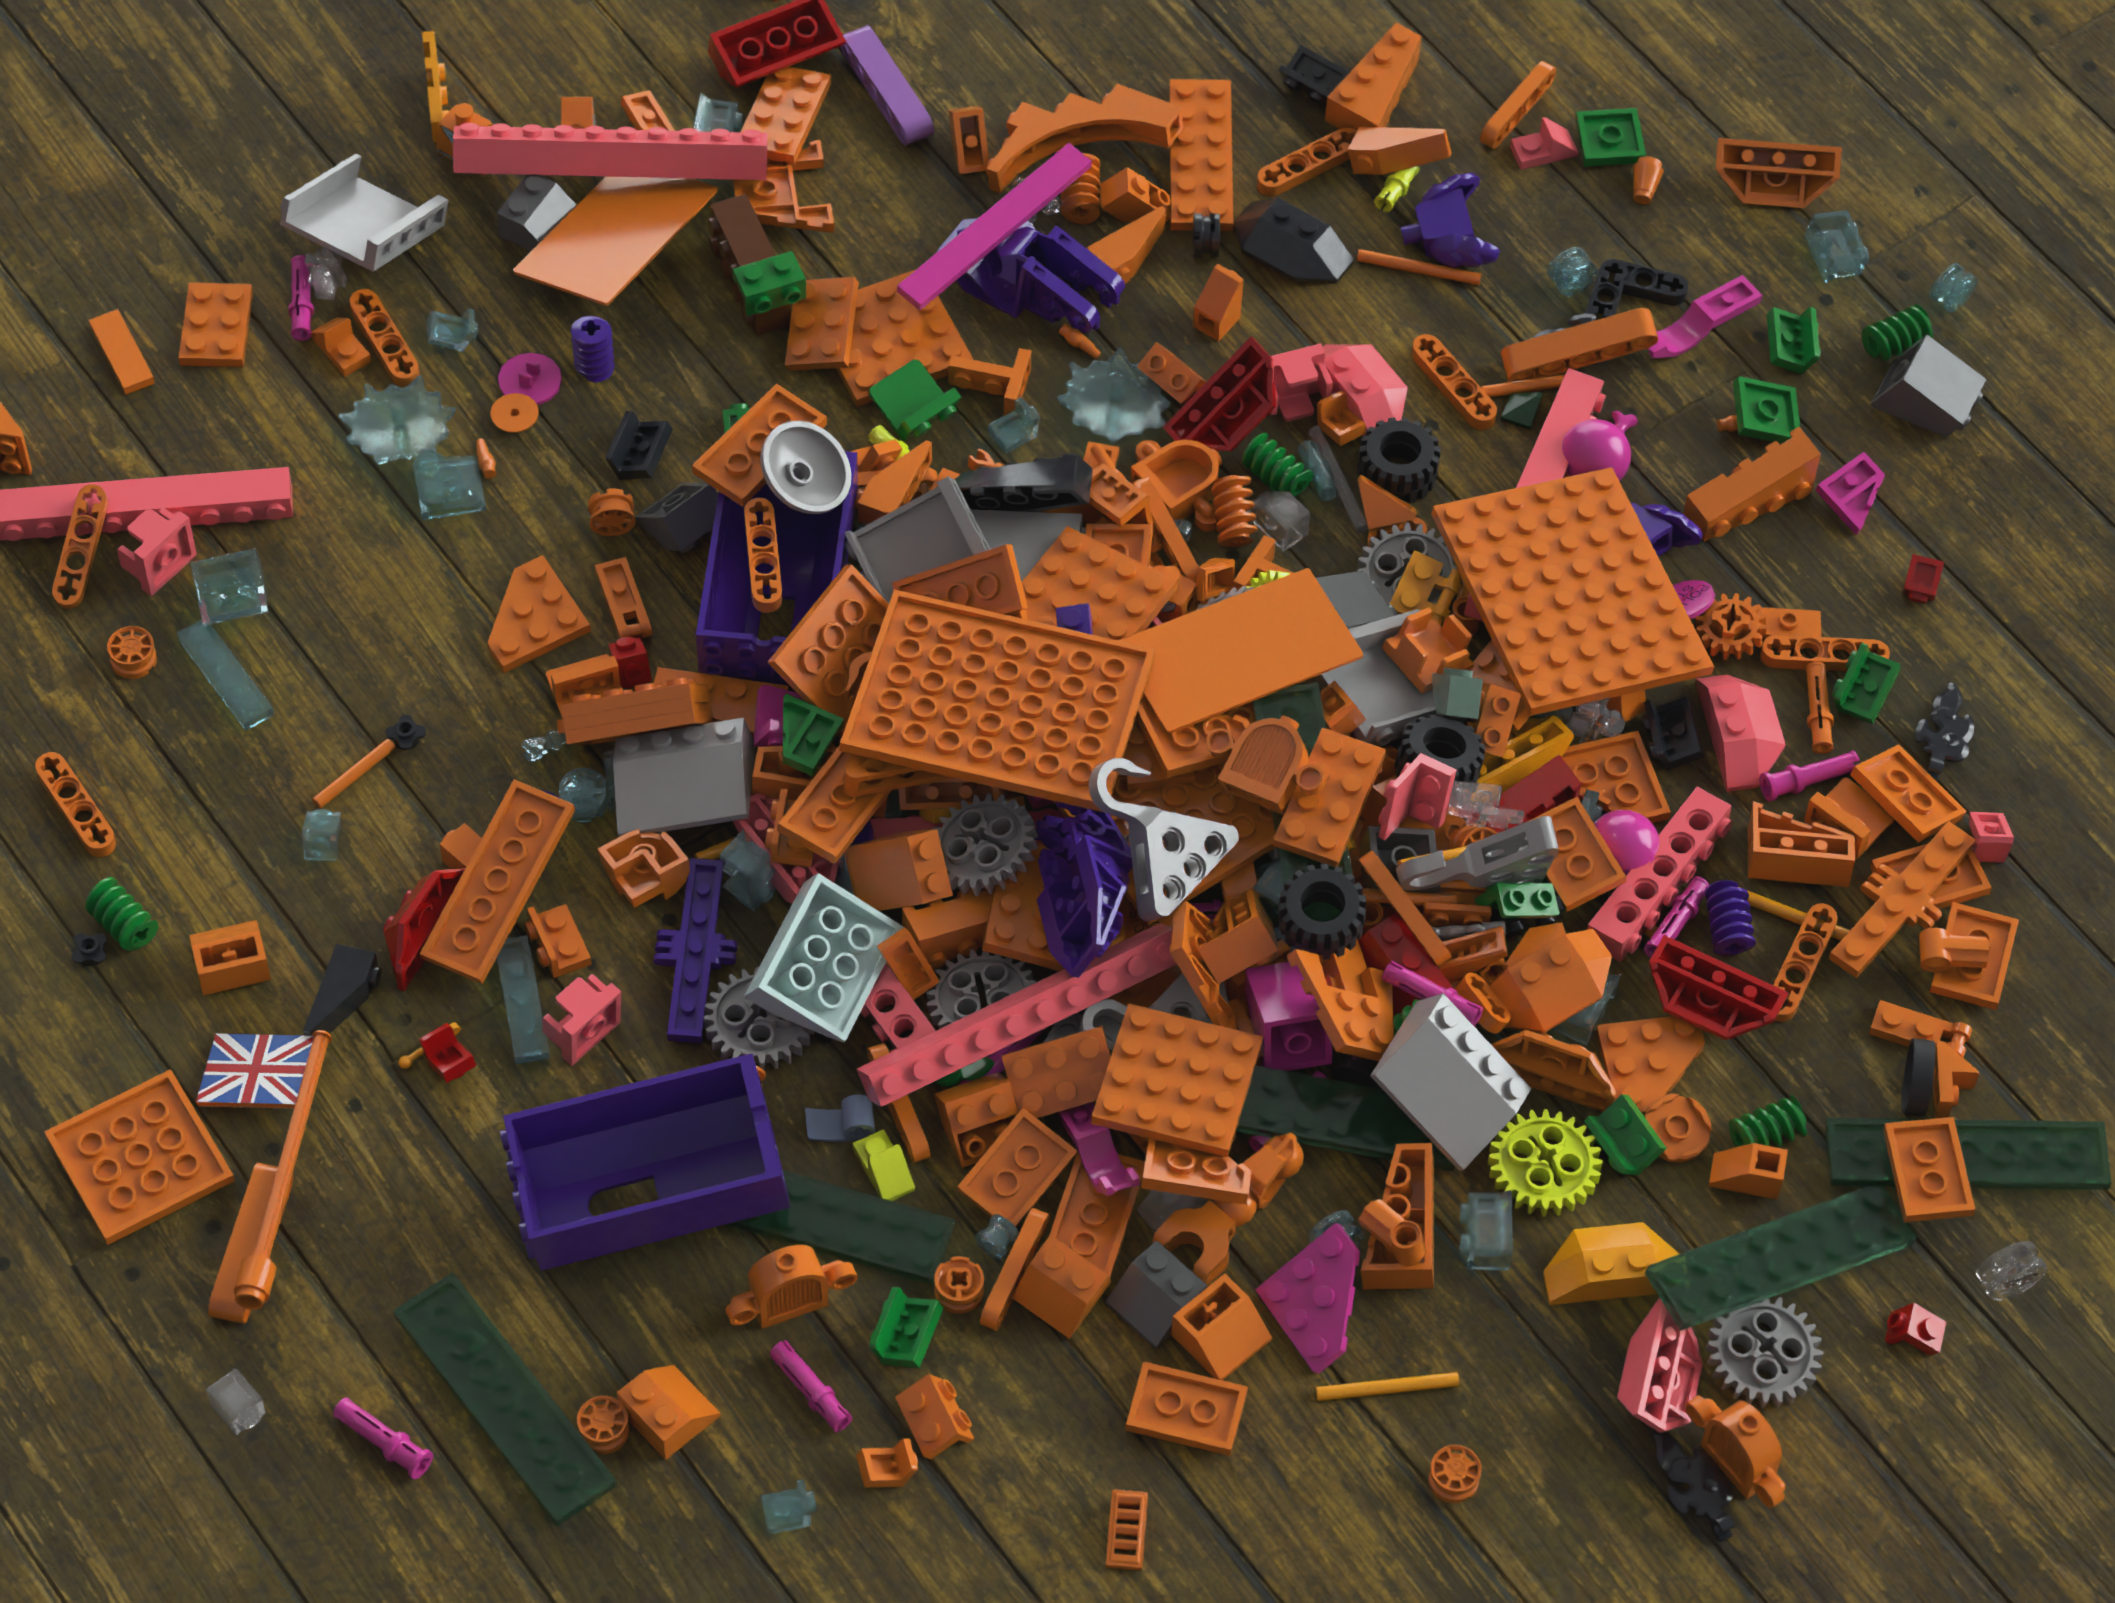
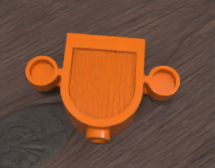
M1152 440L1140 442L1136 447L1135 459L1137 463L1131 466L1130 483L1145 476L1149 477L1175 524L1195 513L1194 522L1197 528L1207 532L1215 530L1218 522L1214 516L1216 509L1209 502L1214 498L1211 488L1214 480L1218 479L1219 466L1222 465L1219 453L1215 449H1210L1206 445L1193 440L1174 441L1162 448L1157 442Z
M1281 716L1280 719L1266 718L1252 723L1241 733L1236 743L1230 731L1225 728L1213 729L1207 735L1206 745L1213 756L1217 758L1229 756L1218 777L1223 790L1283 816L1297 786H1299L1303 793L1315 795L1323 790L1326 780L1318 766L1308 765V752L1297 731L1299 724L1287 716Z
M793 1245L767 1254L751 1267L748 1273L749 1291L732 1297L725 1311L732 1325H743L757 1317L761 1329L827 1307L828 1290L831 1288L833 1290L848 1288L857 1281L858 1276L852 1263L849 1262L843 1263L840 1260H836L821 1266L814 1249L809 1246Z
M1700 1395L1685 1403V1410L1691 1421L1696 1426L1703 1427L1705 1430L1701 1447L1746 1499L1757 1494L1760 1501L1770 1509L1785 1500L1783 1493L1785 1484L1777 1475L1782 1459L1781 1446L1772 1427L1756 1408L1745 1401H1737L1722 1411L1712 1399H1704Z

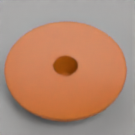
M512 393L497 399L491 408L490 414L492 422L497 428L505 432L517 433L525 431L535 424L538 419L539 410L536 402L529 396Z

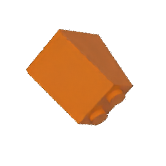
M937 829L901 831L851 845L844 852L854 896L878 911L920 905L953 896Z

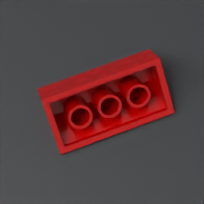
M796 0L711 33L707 52L720 76L733 86L739 87L845 45L846 39L824 0Z
M1397 912L1368 930L1359 940L1367 968L1371 967L1385 971L1387 965L1391 961H1395L1404 968L1425 977L1441 987L1454 989ZM1392 985L1393 1017L1398 1013H1402V1009L1407 1005L1412 1006L1414 999H1418Z

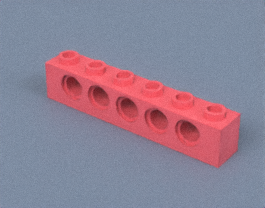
M1696 787L1659 834V847L1656 855L1653 857L1655 858L1653 862L1650 863L1651 861L1639 868L1631 869L1626 876L1627 882L1615 889L1589 922L1587 930L1594 929L1613 959L1621 963L1628 953L1633 954L1637 950L1646 928L1652 930L1660 918L1661 910L1665 906L1670 907L1672 905V901L1678 895L1679 887L1683 882L1685 884L1690 882L1701 859L1706 861L1714 849L1716 840L1727 835L1732 826L1730 804Z
M885 963L860 1014L864 1018L869 1015L875 1022L871 1026L882 1043L887 1040L894 1048L890 1052H893L936 1030ZM895 1005L891 1011L887 1013L881 1012L885 1006ZM913 1030L910 1036L906 1038L899 1037L903 1031Z

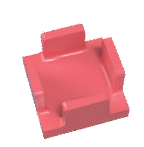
M1321 343L1271 356L1274 360L1276 407L1269 413L1270 416L1276 415L1278 408L1285 422L1314 415V407L1308 395L1320 392L1324 399L1332 395L1333 386L1332 379L1324 363L1325 352Z
M148 508L127 527L128 533L143 543L134 552L124 545L117 549L121 567L136 577L141 583L142 590L151 597L197 556L189 517L181 511L174 515L165 508H162L158 513Z
M593 974L587 978V982L581 977L576 978L556 996V1003L568 1015L558 1023L551 1015L546 1014L542 1018V1032L562 1050V1058L573 1066L621 1023V991L613 983L606 986Z

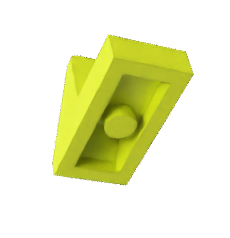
M884 1129L853 1143V1151L884 1205L915 1191V1185L899 1144L893 1146Z

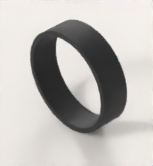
M1911 1039L1902 1086L1901 1107L1903 1114L1923 1117L1926 1115L1934 1076V1041Z

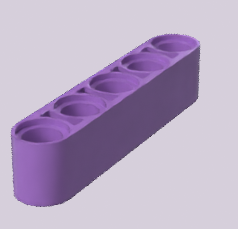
M867 25L844 34L846 44L840 46L843 55L901 143L906 146L933 135L934 126L931 117L872 28Z

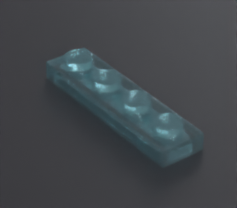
M206 617L177 632L179 642L245 731L274 716L271 704Z
M528 935L507 938L497 956V963L515 1063L522 1064L550 1059L547 1037L542 1032L543 1015Z

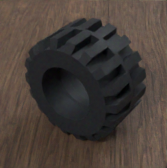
M1395 417L1388 418L1386 423L1381 420L1376 423L1375 428L1370 427L1366 431V436L1362 437L1357 468L1358 478L1360 475L1365 476L1401 500L1408 501L1409 504L1416 502V497L1423 499L1427 496V491H1432L1437 480L1440 460L1439 441L1436 436H1432V431L1428 427L1423 429L1421 427L1422 423L1418 421L1411 423L1409 418L1403 417L1402 421H1396ZM1403 458L1411 463L1399 465L1391 463L1386 459Z
M1429 715L1427 719L1423 716L1416 719V722L1408 724L1407 729L1404 730L1395 760L1396 777L1400 776L1406 763H1412L1422 753L1457 770L1449 800L1450 803L1457 802L1458 798L1465 799L1468 797L1469 792H1473L1485 757V745L1481 744V736L1474 734L1475 729L1470 725L1465 726L1463 721L1459 719L1453 720L1450 719V716L1443 715V717Z
M1321 864V869H1315L1314 865L1306 866L1305 873L1301 870L1293 873V880L1288 878L1285 882L1284 891L1281 890L1279 897V930L1281 935H1285L1287 945L1295 944V949L1323 955V960H1329L1333 953L1340 957L1344 955L1345 947L1351 950L1356 946V939L1360 940L1363 934L1366 913V897L1362 895L1363 888L1361 884H1354L1355 877L1351 873H1348L1346 876L1343 875V868L1336 866L1334 870L1328 869L1329 864ZM1325 902L1335 906L1341 914L1334 920L1318 922L1307 917L1303 910L1310 904Z

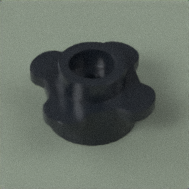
M402 715L398 723L386 729V737L393 739L395 745L402 750L416 747L420 742V738L426 735L425 727L417 725L410 715Z
M79 933L74 936L75 952L72 953V960L75 963L95 966L106 959L104 945L107 943V937L105 934L85 935ZM89 946L93 947V948L90 949V950H87V949H86V948L89 947Z

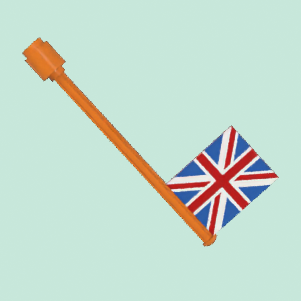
M317 1030L311 1036L215 1034L196 1099L198 1106L294 1109L255 1252L253 1255L242 1259L233 1290L236 1296L235 1302L246 1309L257 1310L262 1308L263 1304L268 1301L277 1267L271 1261L270 1254L327 1046L332 1041L331 1035L324 1030Z

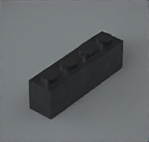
M1068 453L1062 455V457L1052 459L1036 458L1032 462L1026 463L1009 462L1005 466L979 467L974 471L963 472L954 480H956L970 509L1038 512L1089 504L1093 468L1080 456Z

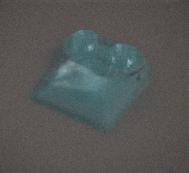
M425 451L417 455L414 461H412L422 520L486 510L477 455L443 457L438 452Z

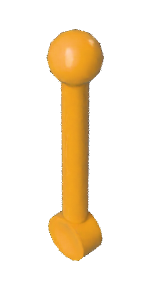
M456 1022L450 1024L456 1036L461 1028ZM422 1047L409 1056H401L398 1061L399 1066L403 1069L410 1068L412 1061L424 1054Z

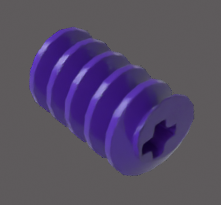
M582 317L576 320L571 328L574 366L588 381L594 383L602 382L612 375L615 367L611 326L607 321L599 317Z
M1732 880L1717 881L1709 885L1705 890L1707 909L1709 911L1708 919L1711 923L1710 932L1714 946L1713 952L1721 956L1740 954L1751 950L1756 944V940L1752 936L1754 933V928L1751 925L1752 916L1748 913L1751 908L1747 901L1749 893L1743 888H1738V883Z

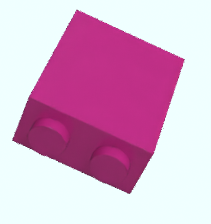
M1289 962L1245 969V996L1254 1034L1263 1036L1260 1060L1265 1075L1332 1064V1043L1316 1014L1320 1008L1313 995L1305 994L1300 984L1304 977L1298 966L1291 967Z

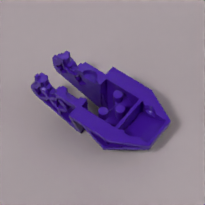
M978 218L962 220L937 252ZM1026 221L956 280L964 292L1014 318H1017L1024 308L1052 323L1056 320L1060 321L1062 317L1066 316L1068 322L1082 333H1090L1092 329L1097 330L1100 326V315L1097 309L1076 291L1080 292L1081 290L1084 292L1091 285L1099 293L1100 303L1110 308L1112 304L1117 305L1120 302V294L1125 289V283L1117 272L1060 227L1055 226L1048 235L1037 231L1029 221ZM1058 276L1072 282L1073 287H1069Z
M1055 801L1056 807L1069 810L1072 815H1075V818L1066 817L1064 820L1059 817L1045 815L1042 820L1038 819L1035 823L1038 837L1034 840L1042 841L1048 848L1043 849L1039 854L1038 864L1045 889L1037 898V903L1049 952L1072 977L1079 978L1095 956L1100 958L1123 925V915L1117 910L1130 883L1128 873L1133 867L1131 848L1110 814Z

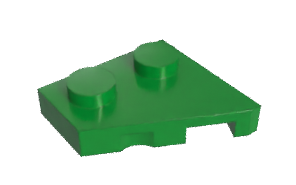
M785 694L783 701L782 763L813 776L842 730L844 719L789 694Z

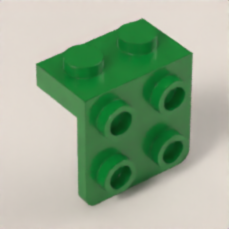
M917 359L910 361L882 379L868 391L869 397L904 442L914 435L916 438L921 437L932 428L931 424L940 419L943 422L956 413L957 409L955 407L961 399V396L954 387L943 393L923 364Z

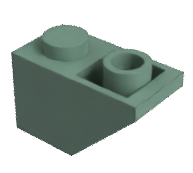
M1444 668L1443 674L1432 673L1436 714L1478 719L1483 679L1472 678L1473 671Z

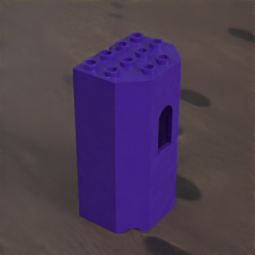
M845 451L851 467V486L845 499L829 512L807 514L794 510L784 504L771 491L768 484L751 498H765L774 507L782 599L796 600L791 632L843 567L848 564L849 553L845 547L848 539L844 532L852 531L856 508L854 504L858 494L857 452ZM719 491L696 630L698 672L787 685L789 691L795 692L768 663L769 659L787 637L773 636L768 641L758 639L762 612L758 611L752 602L744 518L745 505L743 507ZM762 511L756 512L757 525H763ZM760 536L753 540L755 545L761 547L767 546L771 542L765 536ZM767 563L760 564L755 568L761 574L770 573L774 569ZM763 585L764 598H771L769 585Z
M753 1054L504 1115L506 1129L500 1130V1136L504 1151H507L509 1160L506 1161L510 1181L514 1185L515 1191L512 1192L514 1204L521 1219L519 1229L523 1243L526 1244L529 1259L536 1258L542 1271L791 1208L775 1136ZM654 1179L658 1195L657 1201L593 1216L589 1212V1203L596 1194Z

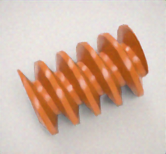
M1082 153L1092 161L1091 168L1061 192V214L1072 223L1089 224L1094 222L1100 214V161L1096 156Z
M1231 475L1218 478L1213 482L1211 493L1215 497L1213 499V507L1216 509L1214 516L1218 521L1216 531L1219 533L1218 543L1221 546L1241 547L1251 544L1254 540L1249 535L1257 532V526L1247 523L1256 520V514L1246 512L1254 508V502L1244 500L1252 496L1253 492L1251 489L1243 488L1251 483L1250 477Z

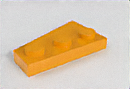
M434 31L422 32L432 136L433 143H436L438 125L449 112V110H443L442 106L448 105L447 87H441L440 82H446L445 64H438Z

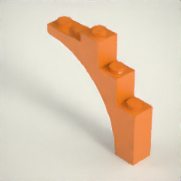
M1116 84L1110 94L1107 93L1104 96L1101 104L1069 93L1065 100L1057 105L1054 113L1022 102L1018 109L1008 117L1006 126L1009 131V137L1004 140L1002 148L996 157L991 158L987 164L986 174L988 175L990 190L1001 193L1017 175L1030 165L1054 152L1060 151L1068 143L1075 146L1095 141L1128 140L1146 142L1169 149L1183 129L1181 107L1120 84Z

